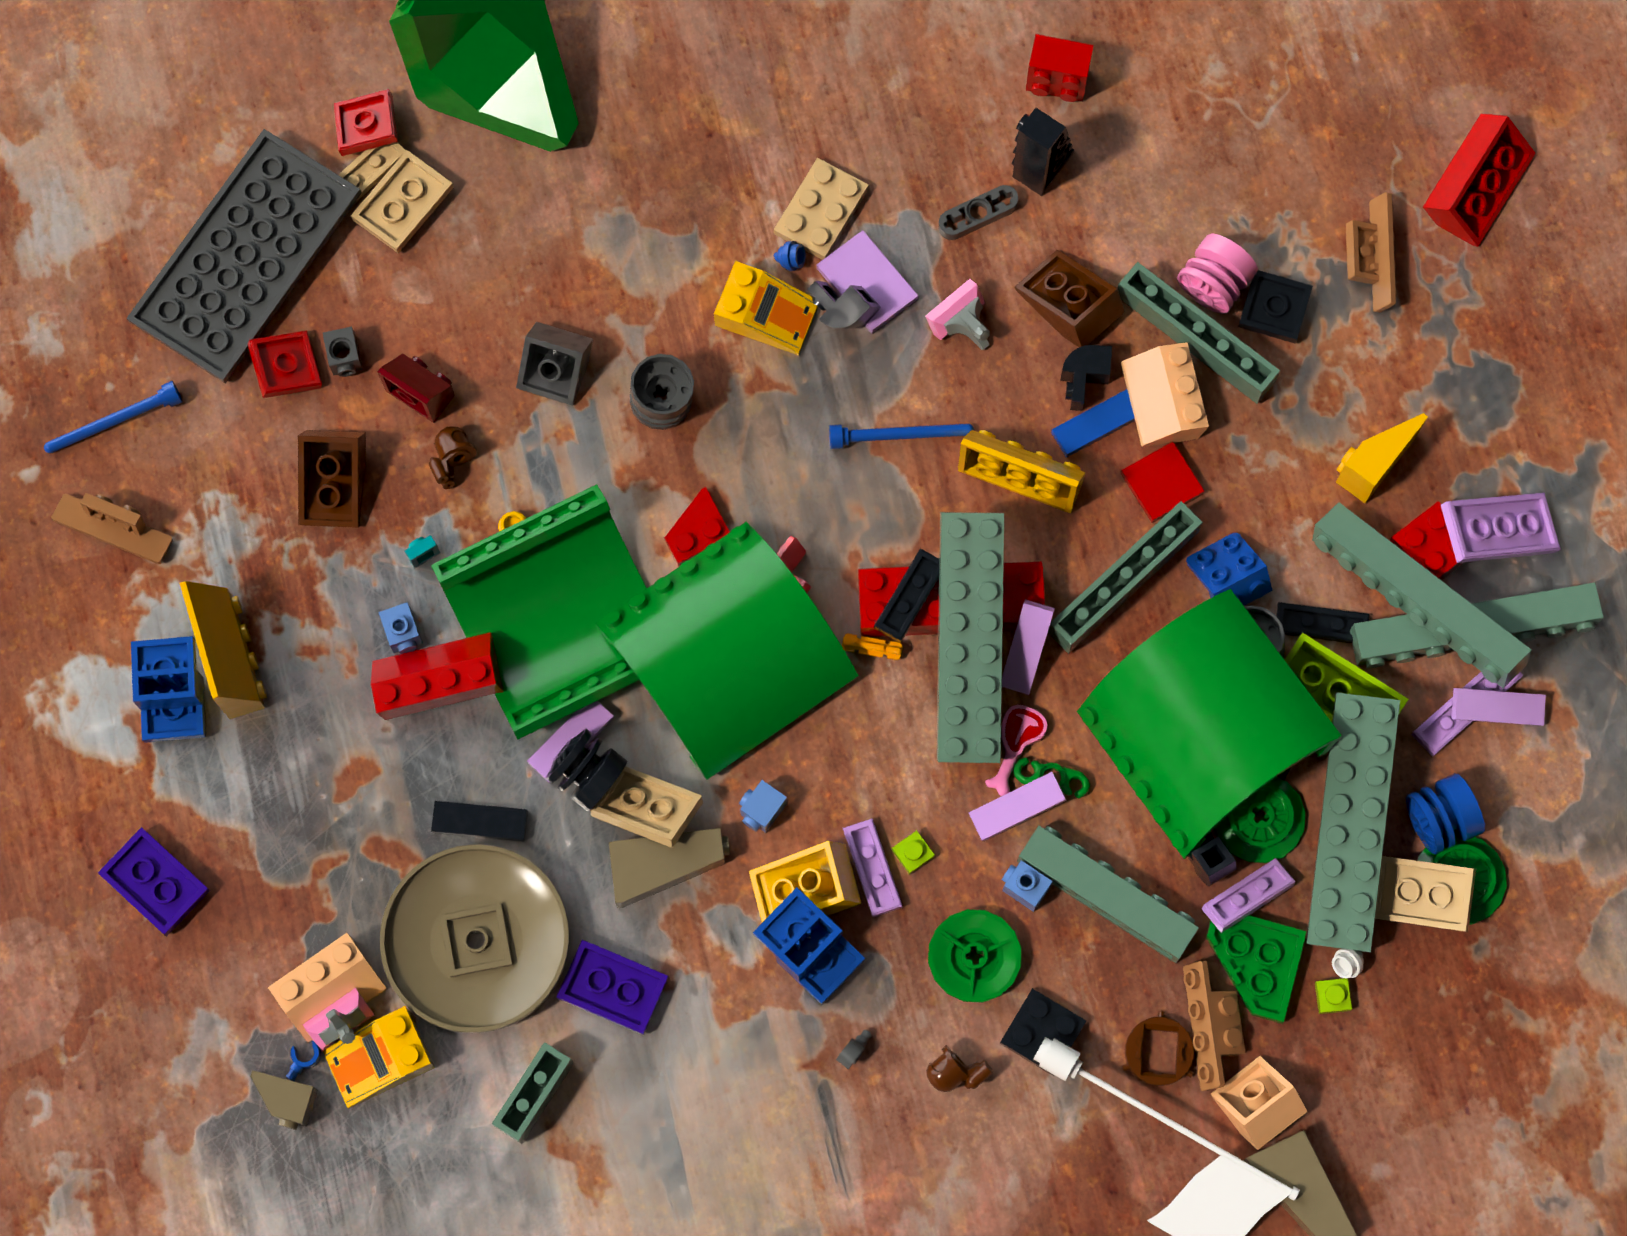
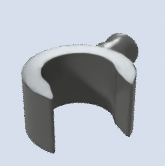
M863 1030L861 1035L849 1041L836 1060L849 1070L852 1064H855L864 1052L865 1046L868 1044L867 1041L872 1037V1034L868 1030Z

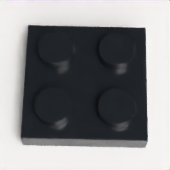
M1258 270L1251 281L1238 327L1296 344L1313 286Z
M1032 988L1000 1044L1039 1067L1040 1063L1033 1059L1045 1037L1052 1041L1055 1038L1065 1045L1072 1047L1086 1020Z

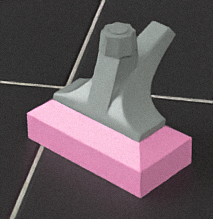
M971 279L925 316L933 335L940 340L947 335L960 333L969 337L981 350L990 345L987 340L990 336V331L980 323L979 319L980 312L983 309L982 305L985 302L978 285Z
M354 988L305 1022L303 1026L320 1050L324 1051L339 1039L346 1044L352 1043L355 1039L353 1030L374 1016V1013L357 989Z

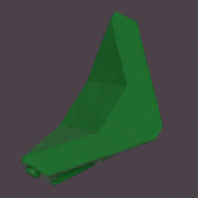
M399 0L397 2L396 9L389 23L418 100L435 111L550 152L568 145L579 122L545 0Z

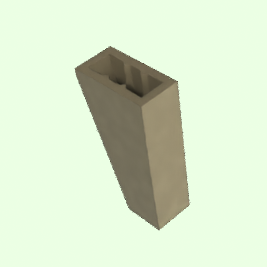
M721 828L683 832L673 848L645 837L609 842L617 909L625 908L724 865V855H730L728 836L722 837Z
M1304 1130L1243 1160L1293 1189L1295 1186L1300 1189L1294 1201L1287 1196L1279 1204L1309 1236H1357Z

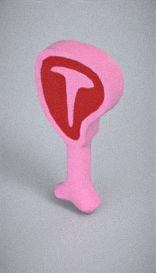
M1015 705L1010 707L1005 713L1001 725V741L1005 749V757L998 774L985 781L987 787L997 789L1000 796L1010 793L1009 777L1024 749L1039 742L1047 732L1048 725L1045 717L1035 709L1023 705Z

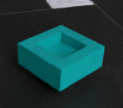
M431 535L426 538L419 537L409 544V548L405 550L414 569L440 554L438 546Z

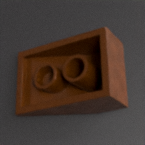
M1059 250L1052 253L1015 286L1016 291L1055 330L1078 347L1088 345L1125 312L1116 287Z
M306 430L298 435V525L352 528L360 526L366 466V432Z

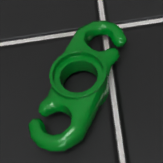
M1024 757L1018 760L1014 766V776L1023 785L1042 777L1048 770H1055L1061 777L1059 785L1065 795H1072L1069 784L1073 779H1079L1082 782V788L1074 794L1076 798L1084 797L1089 792V779L1078 770L1067 768L1057 763L1041 764L1034 760L1031 762L1034 769L1033 775L1025 777L1021 770L1023 766L1029 763L1028 758Z

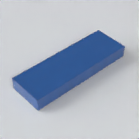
M1128 390L1122 391L1051 430V434L1066 458L1135 421Z

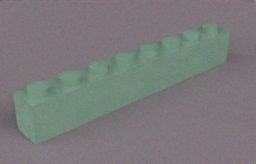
M1340 502L1315 524L1312 541H1314L1318 549L1325 553L1328 552L1338 560L1345 570L1352 571L1358 575L1367 587L1376 589L1385 596L1390 605L1395 608L1399 607L1407 613L1416 625L1425 627L1434 635L1439 643L1448 645L1456 651L1461 660L1467 664L1474 665L1488 681L1497 683L1504 689L1528 664L1532 651L1529 647Z
M1595 583L1471 603L1522 643L1536 639L1535 636L1547 634L1548 638L1562 636L1566 634V630L1577 629L1578 633L1594 630L1595 626L1604 618ZM1408 614L1354 623L1350 629L1357 666L1366 665L1367 668H1377L1385 665L1384 661L1396 660L1397 663H1406L1415 660V656L1426 654L1427 658H1436L1445 655V651L1453 650L1448 645L1439 643L1434 635L1425 627L1416 625Z

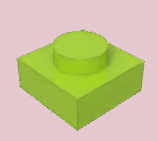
M917 830L891 848L909 875L935 858V854Z
M1348 978L1315 982L1319 1014L1352 1010Z

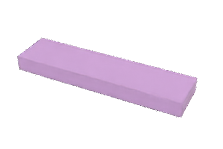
M1480 672L1462 689L1506 692L1523 677V674L1519 672L1503 689L1497 683L1488 681ZM1453 697L1411 734L1432 757L1472 722L1452 719Z

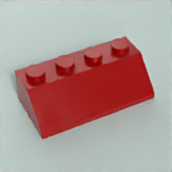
M1480 114L1423 205V208L1437 226L1472 246L1478 247L1536 153L1508 116Z
M491 632L372 661L371 688L376 713L384 720L504 692Z

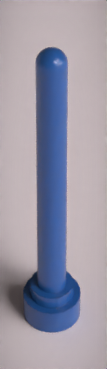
M172 380L161 385L162 389L157 390L158 394L46 442L44 450L47 453H54L160 405L164 407L168 405L171 407L183 402Z
M971 424L848 430V427H842V425H829L830 449H843V446L849 445V442L966 436L971 430H974V427Z

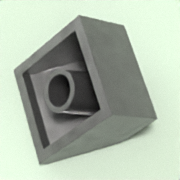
M536 322L525 337L516 388L573 406L588 366L593 339Z

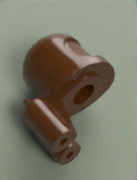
M455 426L446 427L436 435L434 445L439 458L431 457L429 467L437 483L441 484L444 489H450L455 485L453 480L455 477L454 467L470 461L477 454L475 446L468 442L464 430Z
M947 1045L942 1048L943 1054L933 1063H930L926 1070L927 1078L931 1085L941 1092H951L964 1081H966L964 1086L967 1089H975L993 1073L991 1066L985 1060L966 1066Z

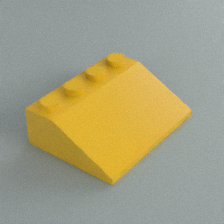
M971 430L961 442L959 472L1068 513L1072 512L1086 473L1081 471V468L1076 464L1070 462L1059 463L1052 460L1053 458L1047 453L1027 451L1023 445L1014 441L1003 442L996 439L994 434L985 430H979V432Z
M189 581L181 582L180 587L212 699L229 719L265 709L263 699L267 698V693L263 681H257L255 670L259 669L255 653H249L246 642L251 641L247 625H241L238 614L243 613L238 596H233L228 588Z

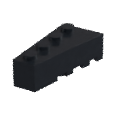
M1035 108L1030 116L1025 114L1016 127L1018 134L1015 138L1017 145L1013 150L1015 157L1012 161L1014 166L1012 177L1042 196L1075 151L1070 143L1071 140L1068 137L1069 134L1066 127L1038 108Z

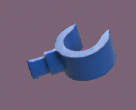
M312 1041L314 1056L308 1062H301L298 1059L296 1047L292 1046L290 1055L293 1063L286 1078L295 1081L303 1069L313 1068L319 1063L321 1050L314 1041Z

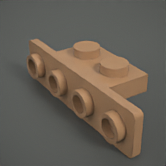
M1384 192L1370 200V223L1356 220L1346 223L1348 280L1372 284L1373 311L1378 313L1394 306L1397 297L1395 289L1396 263L1394 261L1395 236L1393 233L1394 209L1392 194Z
M85 493L82 500L69 494H63L51 516L52 520L58 524L156 564L162 563L173 542L171 536L147 527L140 515L141 513L137 509L128 505H124L123 508L113 504L110 498L101 494L93 496Z
M1198 961L1183 967L1184 983L1187 991L1188 1013L1191 1019L1193 1046L1195 1048L1201 1091H1209L1225 1086L1221 1056H1238L1246 1054L1237 991L1211 992L1207 961Z

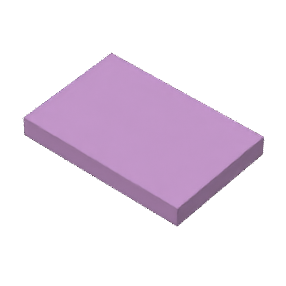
M863 230L816 264V269L839 296L850 285L862 286L879 304L881 308L864 324L871 334L918 300L917 293Z

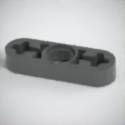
M1002 185L945 211L939 218V233L945 239L956 240L1012 214L1018 205L1017 191L1011 186ZM1001 195L1005 198L1011 197L1009 205L1006 206L1004 202L997 204ZM991 205H995L994 213L992 212ZM975 206H981L986 210L987 215L982 219H975L971 216L970 210ZM961 213H964V214H965V219H966V221H965V220L960 221V220H962V214H961ZM947 220H951L953 223L960 221L957 223V229L946 228Z

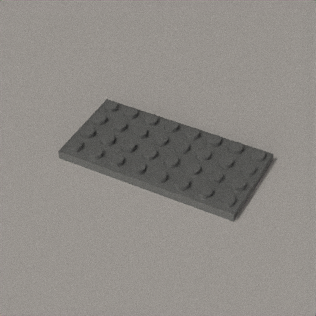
M263 129L126 319L134 326L226 384L249 352L248 341L259 338L362 194L360 188Z

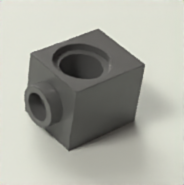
M352 326L323 332L328 364L333 376H351L356 371L363 369L357 337ZM344 349L350 350L347 357H336L339 351Z

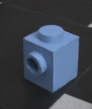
M408 602L378 612L393 653L399 652L403 654L411 652L417 648V645L423 643Z
M761 780L755 790L749 789L739 802L742 806L740 813L744 817L742 822L755 832L761 829L766 833L788 804L787 797Z
M1022 860L1017 867L1011 865L1002 878V881L1005 882L1003 892L1033 912L1053 882Z

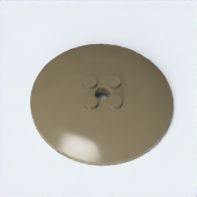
M464 845L446 849L432 855L414 867L402 879L391 895L385 908L380 929V952L383 967L393 990L411 1011L427 1022L446 1030L461 1033H484L499 1030L517 1023L535 1011L547 999L558 983L565 967L569 949V925L565 907L549 878L536 865L521 855L490 845ZM475 932L482 933L485 936L484 945L478 949H472L468 946V938Z

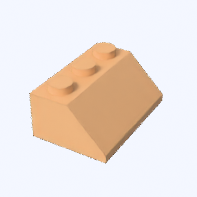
M1188 342L1158 346L1121 362L1142 447L1167 444L1172 441L1181 442L1198 439L1207 430L1209 424Z
M345 933L268 987L285 1014L308 1044L313 1039L307 1033L303 1024L354 988L357 989L366 1003L387 989L348 933Z

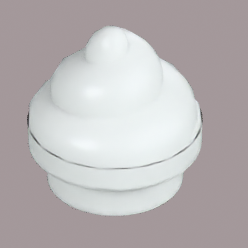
M1341 948L1332 959L1334 971L1342 978H1355L1363 970L1364 959L1361 951Z

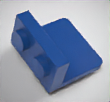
M1232 533L1188 556L1186 559L1187 566L1209 591L1210 598L1231 589L1242 605L1245 606L1273 591L1266 564L1239 533Z

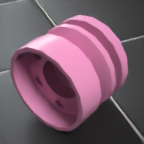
M1209 234L1196 249V258H1191L1187 261L1185 268H1182L1179 272L1177 280L1183 290L1205 308L1223 314L1229 312L1232 308L1234 301H1237L1240 296L1239 289H1245L1256 275L1258 267L1253 258L1241 246L1221 235Z

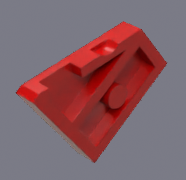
M706 487L700 490L664 537L678 567L683 562L690 560L705 550L708 545L715 543L730 533Z

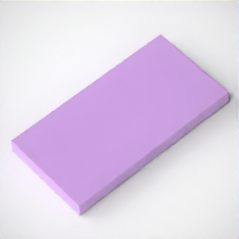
M1545 493L1446 501L1441 505L1457 563L1551 554L1561 550Z

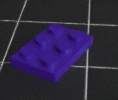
M142 827L98 872L103 879L166 937L210 891Z
M582 939L557 994V999L644 1035L669 976Z

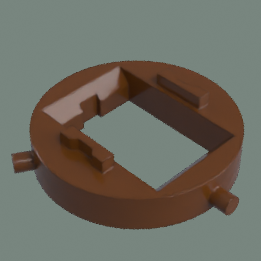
M1158 1011V1017L1148 1018L1134 1027L1125 1044L1127 1064L1121 1066L1124 1072L1130 1069L1137 1079L1151 1086L1171 1085L1180 1080L1185 1074L1190 1078L1194 1074L1189 1069L1194 1056L1192 1039L1182 1025L1172 1019L1165 1018V1012ZM1144 1030L1177 1033L1175 1074L1162 1073L1157 1075L1153 1072L1141 1071Z

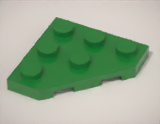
M1248 915L1221 933L1210 920L1206 939L1251 1015L1283 1024L1307 931Z

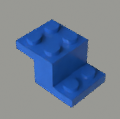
M189 636L131 641L133 702L141 710L142 741L147 743L205 738L204 678L196 669L195 638Z
M797 887L753 932V935L776 956L777 963L821 1005L865 961V957L843 937V930Z

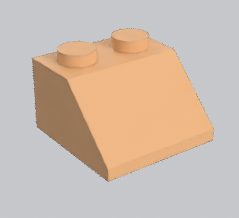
M1261 1056L1226 1081L1224 1087L1217 1088L1211 1093L1213 1099L1240 1134L1257 1150L1308 1112L1295 1087Z

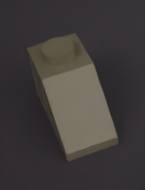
M252 1070L250 1077L271 1116L279 1119L278 1125L297 1130L298 1125L307 1127L318 1090L313 1086Z

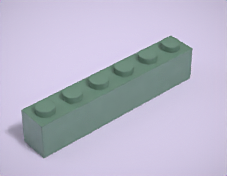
M1139 262L1120 281L1118 292L1124 303L1175 342H1188L1192 355L1256 404L1260 402L1275 384L1280 373L1278 368Z
M1180 501L1051 621L1048 634L1069 654L1199 533L1203 522Z
M1041 826L1037 827L1020 853L1017 860L1018 863L1022 860L1052 880V885L1169 960L1177 963L1199 928L1194 925L1195 920L1190 915L1179 911L1178 914L1167 907L1168 902L1156 894L1149 896L1140 890L1142 886L1129 877L1122 879L1114 874L1115 869L1110 864L1099 860L1097 863L1087 856L1089 852L1076 843L1072 845L1067 844L1061 840L1062 835L1049 826H1046L1045 829Z

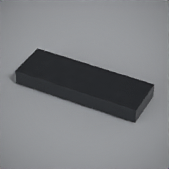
M920 548L875 623L874 629L899 643L903 641L939 580V558Z
M1278 602L1276 617L1282 623L1284 635L1300 637L1303 632L1313 639L1353 643V637L1350 634L1353 624L1369 621L1370 615Z
M435 801L431 832L435 834L524 842L528 810Z

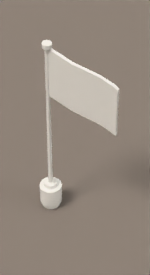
M1045 1037L1033 1059L1040 1063L1039 1067L1066 1081L1068 1076L1074 1079L1079 1074L1220 1155L1198 1172L1166 1208L1148 1219L1147 1221L1172 1236H1245L1265 1213L1287 1196L1293 1201L1296 1199L1300 1191L1297 1187L1294 1186L1293 1189L1083 1070L1080 1068L1083 1062L1078 1059L1081 1053L1055 1038L1052 1041Z

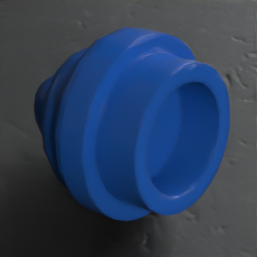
M795 241L785 242L778 249V252H775L773 255L776 262L789 271L802 268L806 258L804 246L797 244Z

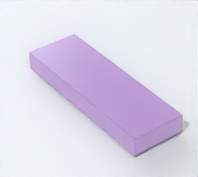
M1029 600L1024 601L1002 675V687L1029 695L1055 608Z
M1453 688L1452 719L1544 726L1546 695Z
M595 701L577 710L527 760L528 764L545 779L551 769L554 758L571 738L573 739L583 729L587 728L592 732L590 739L586 743V746H588L614 719V715L599 701Z
M1050 772L969 812V815L981 840L985 841L1067 800L1054 773Z
M873 819L843 828L872 917L902 908V903Z
M1275 858L1205 903L1202 910L1222 933L1293 887L1296 881Z

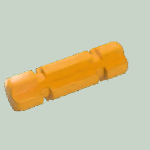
M846 633L843 637L842 647L846 652L854 653L855 650H858V654L880 658L886 655L887 659L899 660L902 653V643L890 641L889 644L885 643L886 640L867 636H861L860 639L857 638V635Z

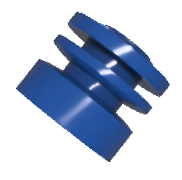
M1454 773L1436 781L1435 793L1425 786L1421 788L1419 793H1409L1405 798L1413 828L1424 846L1432 854L1436 855L1442 852L1444 846L1447 848L1454 847L1455 835L1460 840L1467 841L1485 831V822L1477 799L1466 781L1459 774Z

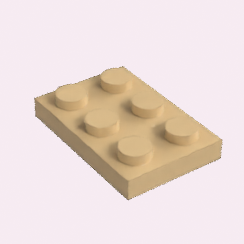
M406 150L352 213L351 218L384 244L399 253L454 186L451 181Z
M817 158L775 226L774 235L786 241H795L797 244H802L808 253L822 260L829 256L867 193L869 184Z
M625 766L613 785L590 811L591 817L673 848L702 806L703 799L700 794Z
M1382 856L1375 919L1468 932L1476 869Z

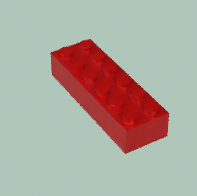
M1042 561L1004 563L1002 632L1016 631L1025 600L1045 605ZM909 567L858 569L861 636H887L874 629V625ZM939 580L906 636L938 634Z

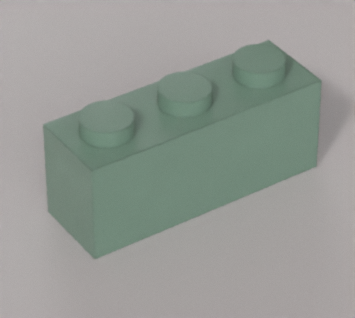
M544 1042L492 1122V1125L520 1144H523L574 1064L572 1059Z

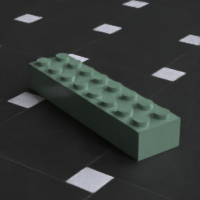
M940 512L936 751L938 762L1000 763L1004 513Z
M1345 693L1335 694L1332 723L1342 737L1328 752L1306 939L1307 944L1371 952L1400 700Z

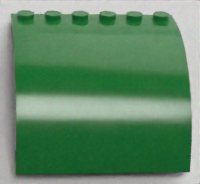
M597 484L431 565L466 638L489 632L492 633L504 691L496 693L495 696L517 740L639 680L623 657L603 636L595 624L604 618L606 614L628 602L634 595L647 589L611 516L608 502Z
M747 522L733 528L730 533L715 543L708 545L705 550L690 560L683 562L671 573L659 578L653 585L634 595L628 602L609 612L604 618L595 623L603 636L615 647L649 692L691 756L689 758L706 780L859 676L840 642L811 598L775 551Z
M1231 589L1195 606L1144 641L1103 678L1077 711L1083 722L1091 730L1101 747L1107 752L1119 772L1128 781L1136 795L1144 803L1154 820L1165 832L1183 859L1191 856L1192 852L1198 849L1206 840L1205 837L1252 794L1315 752L1318 757L1326 754L1342 737Z

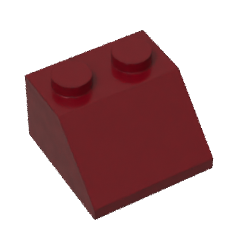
M401 354L383 365L378 370V375L385 391L433 423H435L455 396L451 380L440 372H437L435 375L427 370L428 366L416 356L409 358L405 354Z

